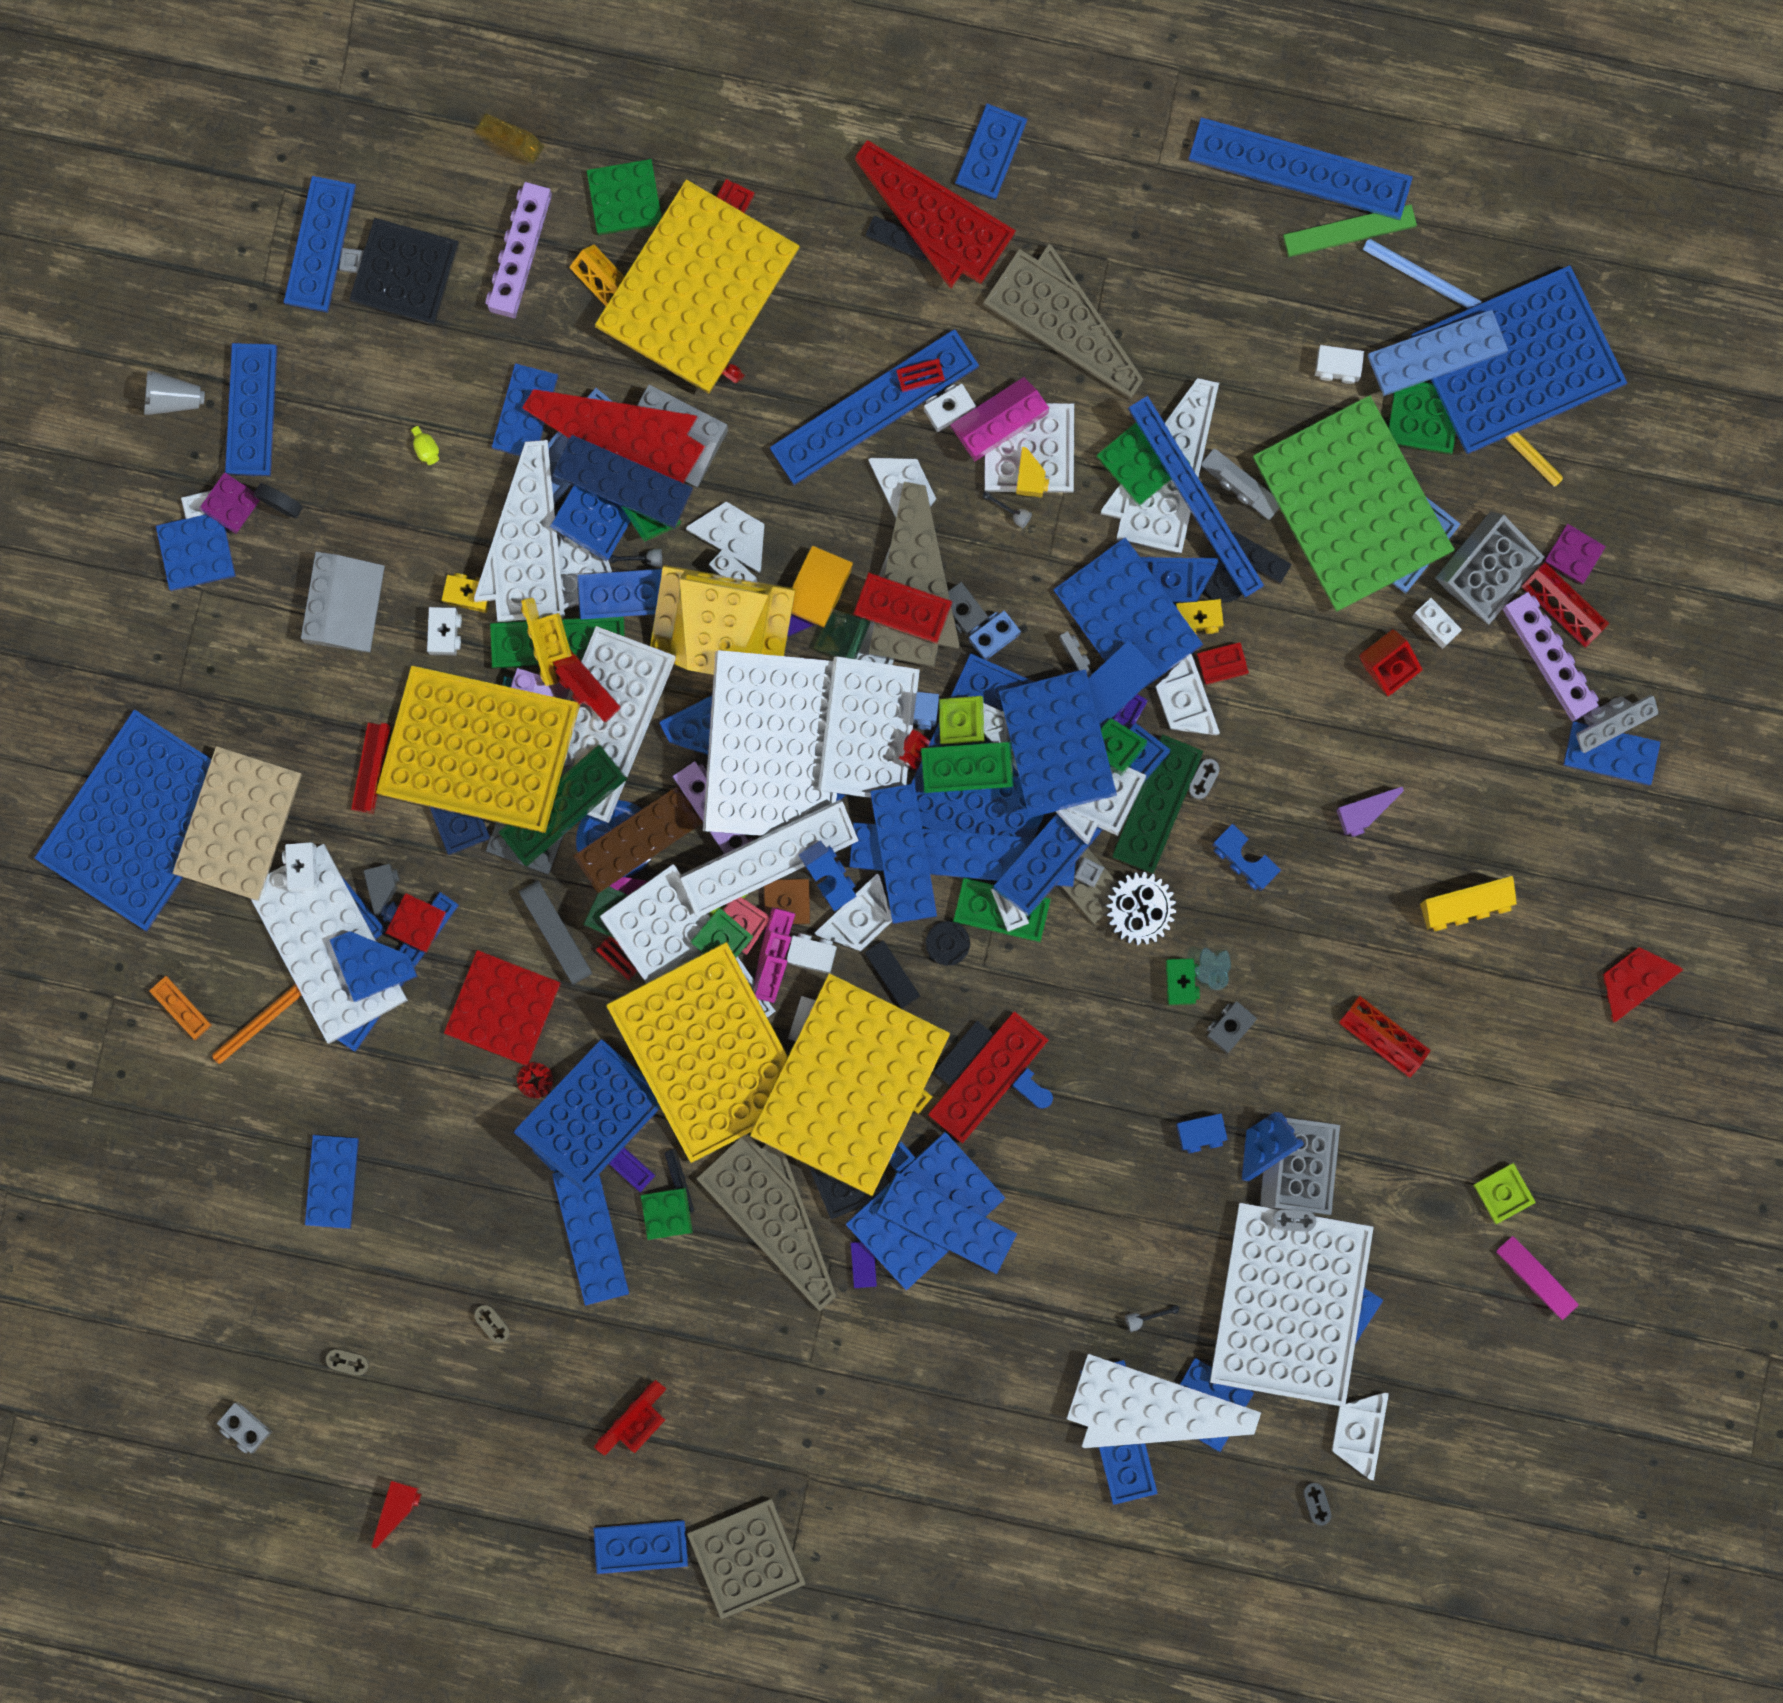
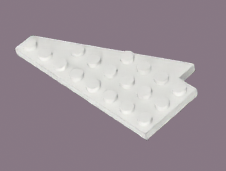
M1197 378L1165 422V425L1184 456L1190 462L1197 477H1199L1219 386L1217 382ZM1171 480L1140 507L1124 488L1119 485L1101 511V515L1121 519L1116 540L1121 541L1126 537L1131 544L1176 554L1182 553L1191 511L1173 481Z
M548 440L525 442L475 593V602L496 600L498 622L526 620L521 611V600L527 598L535 599L540 618L560 613V616H565L557 533L555 529L550 527L555 518Z
M983 703L985 738L990 743L1011 742L1004 712ZM1011 744L1012 766L1018 771ZM1128 768L1120 776L1111 770L1117 796L1055 812L1088 845L1097 827L1118 836L1146 779L1145 774Z
M1088 1354L1067 1419L1088 1426L1081 1447L1092 1448L1252 1435L1255 1433L1261 1412Z

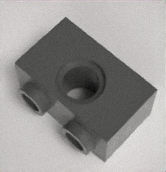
M962 582L948 591L950 601L953 602L951 607L956 630L960 634L964 632L968 636L975 627L988 621L987 614ZM963 605L969 611L966 615H959L956 612V608Z
M1237 1001L1233 1005L1229 1003L1221 1012L1224 1015L1219 1022L1214 1020L1207 1028V1031L1210 1033L1206 1037L1226 1054L1232 1050L1257 1020L1253 1014ZM1227 1020H1231L1236 1024L1234 1032H1227L1225 1030L1224 1023Z

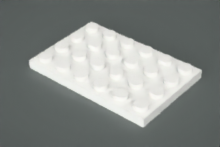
M834 657L818 791L871 798L870 791L906 785L908 766L899 759V756L904 755V740L913 729L920 669Z

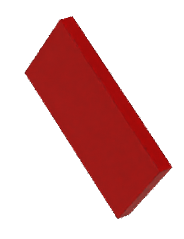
M868 572L853 615L938 644L953 602Z

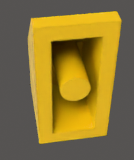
M1022 447L1016 494L1042 498L1043 491L1048 492L1049 479L1045 478L1046 471L1028 448Z

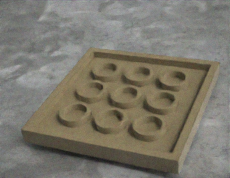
M772 1499L687 1533L721 1619L806 1585Z

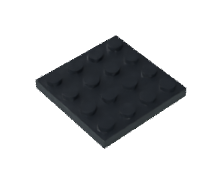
M374 217L349 301L435 326L460 244L459 241Z

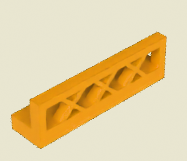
M595 244L583 249L569 267L605 306L610 301L609 293L615 294L625 278ZM582 260L588 267V273H584L578 266ZM594 277L601 279L603 288H598L595 285Z

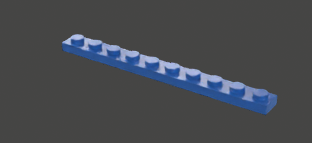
M1146 396L1130 406L1128 410L1243 597L1245 598L1263 587L1264 584L1149 397Z

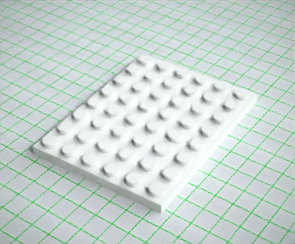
M720 650L715 652L703 831L764 836L836 802L837 793L818 791L833 661Z
M1239 1203L1210 1383L1345 1407L1373 1227L1316 1217V1225L1309 1232L1281 1231L1276 1229L1272 1222L1274 1214L1279 1210ZM1282 1214L1280 1218H1277V1221L1281 1222V1226H1284L1285 1223L1292 1222L1293 1219H1286L1285 1214ZM1306 1215L1301 1220L1296 1219V1223H1303L1304 1228H1307V1225L1312 1223Z

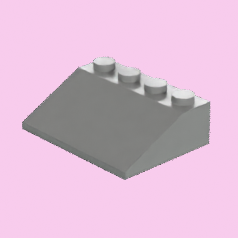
M648 385L638 406L692 414L699 417L688 435L707 447L685 481L698 488L728 432V426L677 398Z
M1490 511L1435 579L1486 624H1490L1545 557L1504 514Z
M316 552L301 635L303 642L370 653L385 566L345 556Z
M1286 1118L1287 1123L1295 1130L1293 1134L1297 1139H1302L1304 1145L1263 1172L1260 1207L1309 1211L1311 1213L1331 1215L1340 1125Z

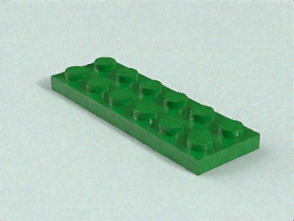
M624 616L562 620L569 648L581 662L596 626L625 637ZM527 621L490 623L493 669L539 666V662L534 656L533 641L528 635Z

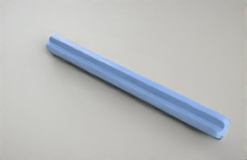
M1368 239L1365 243L1364 251L1465 308L1471 309L1482 304L1480 300L1371 239Z

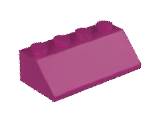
M1023 377L950 426L975 462L1049 413V407L1037 389Z

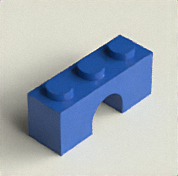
M1232 824L1213 843L1215 847L1213 851L1221 859L1226 858L1231 863L1230 868L1238 875L1242 873L1247 878L1246 883L1253 890L1258 888L1262 891L1281 869L1266 855L1254 863L1244 860L1241 855V848L1248 841V838Z
M820 840L798 855L815 881L828 875L817 886L834 911L857 897L853 891L854 883L849 876L845 877L843 875L846 870L839 860L835 862L834 858L837 855L830 845L826 847Z

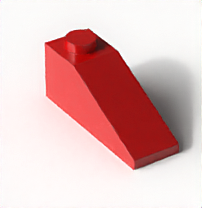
M396 1480L391 1481L371 1548H378L411 1513L414 1506L418 1507L422 1496L421 1493H418L420 1487Z

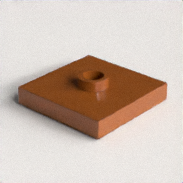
M809 879L775 880L764 886L765 913L770 915L772 907L795 913L792 925L810 924Z

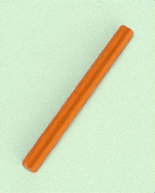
M297 985L292 986L212 1054L213 1059L218 1064H221L302 996Z

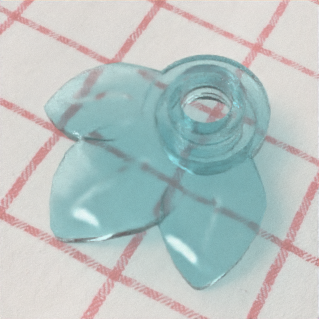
M1204 948L1200 954L1201 966L1195 968L1196 976L1202 983H1208L1211 989L1222 990L1229 981L1227 974L1231 968L1229 953L1227 950H1224L1218 956H1215L1209 949Z

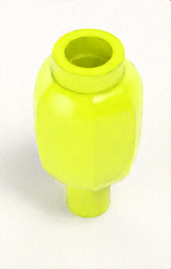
M419 426L414 427L411 431L415 437L413 447L417 456L428 465L436 463L439 460L437 444L430 435L422 433Z

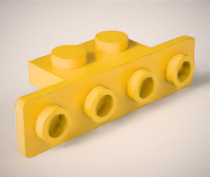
M535 599L521 600V611L527 620L528 635L533 641L534 656L539 662L541 669L540 677L545 686L558 684L553 662L572 656L560 613L540 618Z

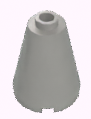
M147 370L144 415L199 409V404H204L205 391H200V386Z

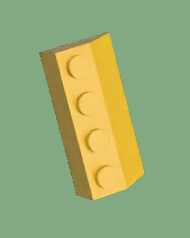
M1513 876L1424 900L1420 903L1427 930L1432 928L1434 932L1447 929L1446 924L1454 922L1456 926L1469 923L1468 918L1477 917V920L1490 917V912L1498 911L1499 914L1512 911L1511 907L1517 904Z

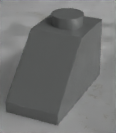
M391 864L364 870L374 914L377 916L381 915L384 906L391 900L398 888L397 882L400 881L397 868L393 869Z

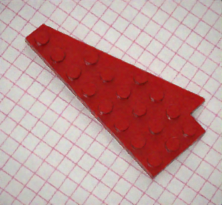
M867 140L857 153L855 161L946 284L952 289L962 273L982 284L1014 237L1016 230Z
M533 389L522 407L568 438L574 435L682 483H685L707 447L688 435L699 418L697 415Z

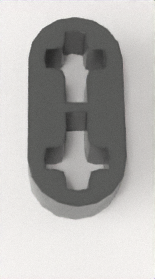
M1315 1482L1309 1483L1304 1487L1303 1496L1310 1518L1317 1525H1326L1331 1519V1511L1325 1491L1320 1484ZM1313 1486L1316 1490H1320V1493L1317 1494L1318 1502L1316 1503L1312 1496H1308ZM1318 1505H1320L1321 1511L1327 1513L1323 1521L1314 1516L1318 1513L1316 1508Z

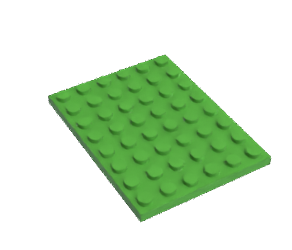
M1371 396L1348 406L1252 457L1336 612L1454 552L1450 540Z

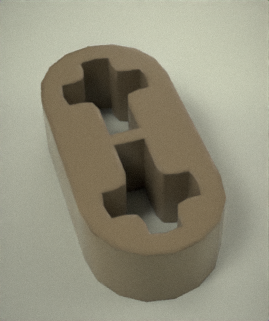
M482 1305L477 1308L475 1320L489 1338L496 1343L507 1341L510 1336V1329L498 1313L488 1305ZM481 1310H489L491 1312L489 1314V1318L493 1321L491 1324L486 1319L480 1320L482 1316ZM494 1324L499 1329H505L503 1332L505 1337L503 1339L501 1337H494L496 1333L492 1327Z
M335 1349L326 1356V1363L333 1370L352 1375H363L369 1369V1361L363 1355ZM339 1353V1358L345 1359L346 1363H338L337 1366H334V1361L331 1360V1357ZM361 1359V1363L365 1366L364 1369H359V1372H357L356 1367L349 1365L350 1361L357 1362Z

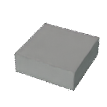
M342 248L339 270L342 272L358 273L364 251Z
M1084 857L1074 878L1094 888L1104 867Z

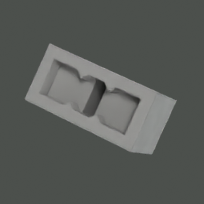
M239 1402L234 1403L217 1423L221 1427L219 1431L227 1438L232 1436L238 1442L236 1446L244 1453L248 1451L255 1453L272 1433L267 1426ZM233 1415L240 1419V1425L236 1429L232 1428L229 1423ZM250 1430L257 1434V1440L254 1443L248 1442L246 1438Z

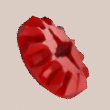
M529 1063L528 1066L521 1068L517 1076L518 1088L522 1094L529 1098H541L548 1094L552 1088V1073L548 1067L541 1063ZM532 1071L536 1077L544 1076V1078L538 1082V1090L534 1086V1084H526L527 1082H529V1080L532 1079Z

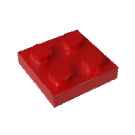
M405 893L386 934L427 953L447 913Z

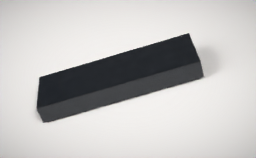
M884 940L865 952L901 1009L921 997Z
M977 1020L934 1073L952 1087L992 1039L994 1034Z

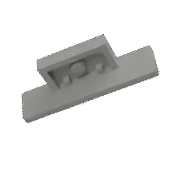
M1213 449L1202 462L1201 466L1218 479L1222 487L1228 491H1233L1242 503L1249 504L1267 520H1270L1279 509L1273 495L1217 449Z
M1648 695L1633 704L1620 696L1584 715L1585 723L1590 727L1577 733L1580 750L1586 753L1656 716L1658 709L1654 696Z

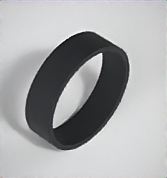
M263 483L259 484L254 493V496L263 503L295 519L298 518L303 509V506L296 500Z

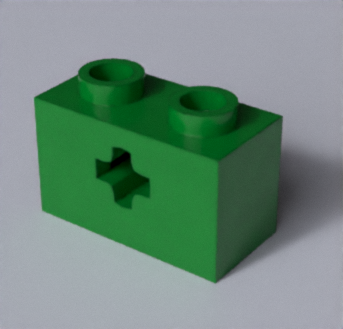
M1194 958L1166 960L1168 1006L1195 1005L1196 1000L1200 999L1199 986H1195V977H1199L1198 964H1194ZM1181 976H1184V979L1189 981L1185 988H1182V985L1177 983Z

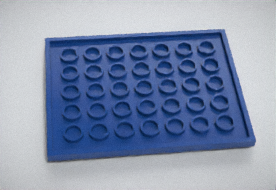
M1570 265L1422 329L1410 336L1414 338L1490 310L1494 313L1508 348L1507 353L1431 379L1466 454H1470L1627 384Z
M970 654L950 698L982 696L984 704L1004 712L999 691L1033 683L1034 681ZM939 723L928 748L988 744L990 742L984 736V741L940 744ZM922 761L911 783L915 784L921 824L926 829L1034 838L1044 814L1029 817L1019 773L1013 766L1014 787L924 793Z
M134 709L35 856V859L140 928L148 931L183 879V877L173 874L212 759Z

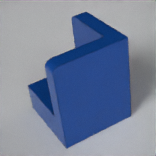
M900 1141L889 1163L899 1173L915 1157Z

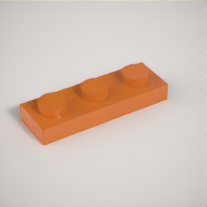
M165 976L150 990L151 994L194 1040H197L212 1026L168 976Z

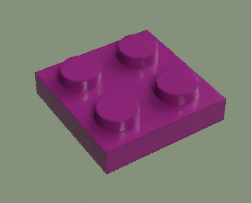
M224 472L199 510L237 534L260 500L254 496L255 492Z
M1567 524L1544 563L1546 562L1550 567L1583 585L1606 546Z

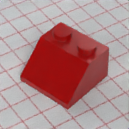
M1394 629L1359 655L1366 671L1388 697L1423 670L1408 641Z

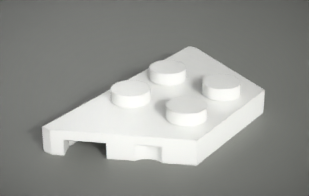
M868 459L895 518L897 517L904 482L926 485L930 507L936 501V497L917 459Z
M725 502L687 526L686 531L720 551L725 549L737 561L758 573L761 572L764 523Z
M1190 654L1156 686L1170 730L1219 735L1220 732L1192 654Z
M878 874L856 893L857 897L842 906L815 934L818 937L860 952L892 922L891 912Z
M1381 1393L1350 1402L1345 1407L1339 1406L1332 1451L1370 1480H1374L1389 1393Z

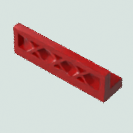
M1546 562L1521 586L1531 596L1534 595L1539 604L1585 648L1610 624ZM1536 578L1542 584L1543 591H1536L1529 584ZM1548 596H1555L1558 599L1559 607L1551 606L1548 603ZM1564 611L1575 615V622H1568L1564 618ZM1580 627H1587L1593 635L1587 640L1580 633Z
M368 723L351 807L352 811L368 814L375 813L378 797L376 790L382 773L391 727L386 723H381V725Z
M1360 995L1339 1021V1024L1409 1078L1418 1070L1431 1051ZM1360 1005L1362 1008H1364L1367 1014H1364L1360 1010H1358L1357 1006ZM1376 1020L1382 1022L1385 1028L1379 1026ZM1394 1034L1399 1035L1402 1038L1403 1042L1397 1040ZM1412 1048H1415L1419 1052H1421L1422 1056L1419 1057L1416 1053L1413 1052Z

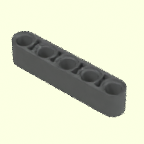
M536 880L519 890L522 899L572 984L574 985L593 974L540 882Z

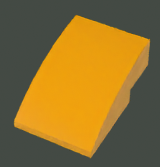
M812 546L792 587L795 589L791 614L825 627L851 574L853 562Z

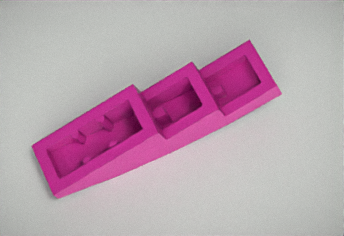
M772 907L755 977L753 992L757 999L775 1002L788 962L785 957L792 938L789 936L795 917V913Z
M1513 1236L1496 1251L1562 1321L1579 1306L1558 1281Z

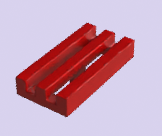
M939 358L896 370L902 393L945 381ZM936 366L935 369L902 377V375ZM937 373L939 375L938 377L909 384L906 386L904 384V382L926 377L929 375Z
M609 936L596 951L629 981L637 973V970L609 944L613 941L621 949L617 941ZM607 948L609 951H611L626 967H628L631 970V972L627 974L603 950Z

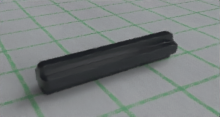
M667 1150L665 1157L675 1190L686 1188L689 1211L693 1213L694 1207L677 1150Z

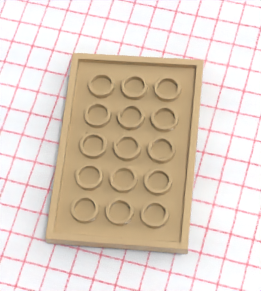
M216 746L173 874L259 901L302 774Z

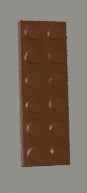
M678 785L573 855V857L597 893H600L698 827L703 821Z

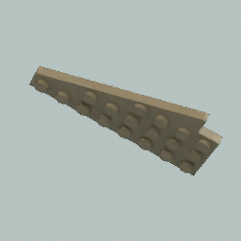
M1048 244L1039 260L1019 249L983 305L1129 399H1132L1144 379L1053 246Z
M904 482L884 578L950 600L926 485ZM952 607L938 644L875 623L868 654L935 667L939 646L954 649L960 648Z
M748 1134L742 1136L705 1170L697 1180L808 1300L821 1311L836 1297L786 1154L767 1144L761 1149Z

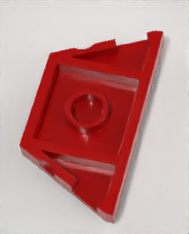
M1640 947L1635 949L1603 974L1604 984L1607 989V999L1612 1013V1021L1614 1023L1682 972L1683 969Z

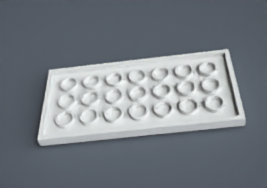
M596 626L582 663L621 706V709L608 722H604L590 706L584 703L580 705L561 777L599 744L606 750L626 777H628L676 657L674 655ZM571 689L566 700L577 702L572 697L574 692ZM625 782L587 815L609 823Z
M322 844L316 848L318 890L297 892L288 890L287 886H284L283 874L287 873L286 865L268 874L260 900H251L324 1038L330 1044L408 1001L399 984L356 1003L353 1001L330 939L351 931L375 942L377 941L348 890L326 846ZM299 862V866L295 867V869L300 872V868H304V865Z
M674 864L599 916L645 983L703 954L690 941L708 921L710 916L708 913L699 917L695 916L679 879L681 874ZM737 956L736 960L754 991L755 981ZM758 999L767 1017L775 1012L768 1001Z

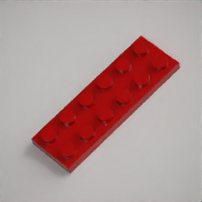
M1014 1011L928 1116L963 1144L1049 1040Z

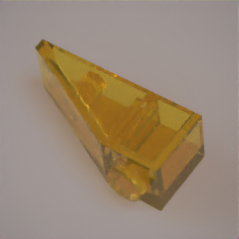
M487 113L474 131L510 154L531 164L535 163L545 147L532 133Z

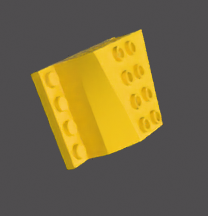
M664 565L650 647L674 655L676 657L674 664L686 670L714 675L715 652L717 650L784 656L795 589Z

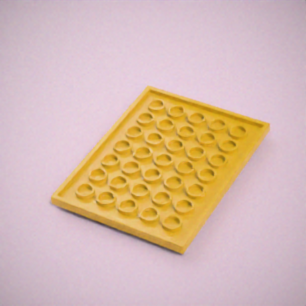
M686 179L599 317L595 327L710 394L800 249V246Z
M411 666L376 794L545 833L580 704L570 700Z
M727 941L606 1004L690 1163L752 1132L788 1056Z
M829 973L750 1137L873 1196L950 1033Z

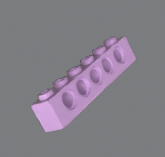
M525 182L523 188L518 190L517 201L519 203L517 209H513L510 219L513 222L511 230L507 229L504 238V242H507L505 250L500 251L498 263L501 264L499 270H495L492 278V283L494 284L493 291H489L486 298V304H488L489 311L492 313L516 318L552 193L549 188ZM527 205H535L536 208L533 212L525 211ZM522 225L530 227L526 233H520L518 230ZM522 246L524 249L520 254H514L512 252L513 248ZM511 266L518 268L517 272L513 275L506 273V270ZM504 287L511 288L510 294L506 296L501 295L500 291Z
M1527 592L1507 604L1503 611L1567 715L1574 722L1599 706L1597 704L1599 701L1593 690L1589 691L1585 684L1587 680L1584 674L1576 670L1573 665L1575 664L1574 658L1563 649L1561 637L1557 633L1554 634L1550 628L1552 626L1551 621L1546 614L1542 615L1538 608L1540 604L1534 595L1531 596ZM1524 614H1531L1534 617V623H1527L1524 620ZM1537 632L1543 633L1546 641H1537L1535 634ZM1547 652H1555L1557 654V661L1549 660ZM1560 670L1568 672V680H1562L1559 677ZM1571 689L1579 690L1581 698L1574 699L1571 696Z
M693 762L675 774L673 778L701 820L704 821L707 771L702 764L698 766L696 762ZM696 782H702L705 785V789L700 793H696L692 789ZM710 832L724 854L736 849L730 846V840L733 837L742 839L741 846L753 841L752 838L747 839L744 834Z

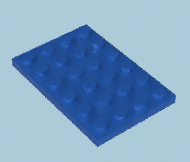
M1126 537L1054 589L1105 662L1129 640L1156 667L1160 673L1146 686L1203 646V643Z
M1086 669L999 691L1030 818L1117 796Z
M601 1039L516 1128L514 1133L583 1192L661 1107L644 1075Z
M945 1131L900 1172L905 1177L984 1217L1005 1199L1001 1192ZM891 1180L845 1224L903 1288L907 1290L949 1250L876 1213L892 1182Z

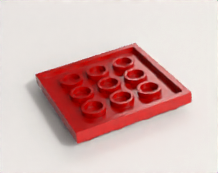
M477 950L444 1034L528 1066L561 982Z

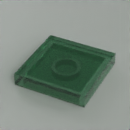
M833 609L825 627H822L814 649L834 657L856 660L870 621Z

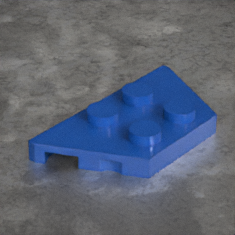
M1140 557L1173 603L1197 602L1218 565V558Z
M1274 1112L1246 1131L1242 1180L1251 1181L1304 1145L1302 1139H1297L1293 1134L1295 1130L1287 1123V1119L1282 1113Z

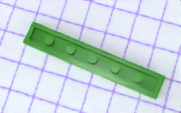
M1406 205L1400 220L1373 213L1285 234L1283 239L1289 258L1415 228L1417 224L1412 205Z

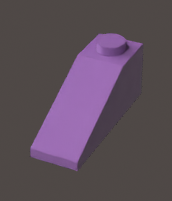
M1403 787L1338 808L1336 811L1345 836L1351 834L1352 837L1364 834V829L1404 791Z

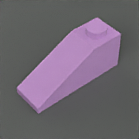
M517 668L511 688L565 700L570 691V688L566 689L559 682L555 685L545 686L540 675Z

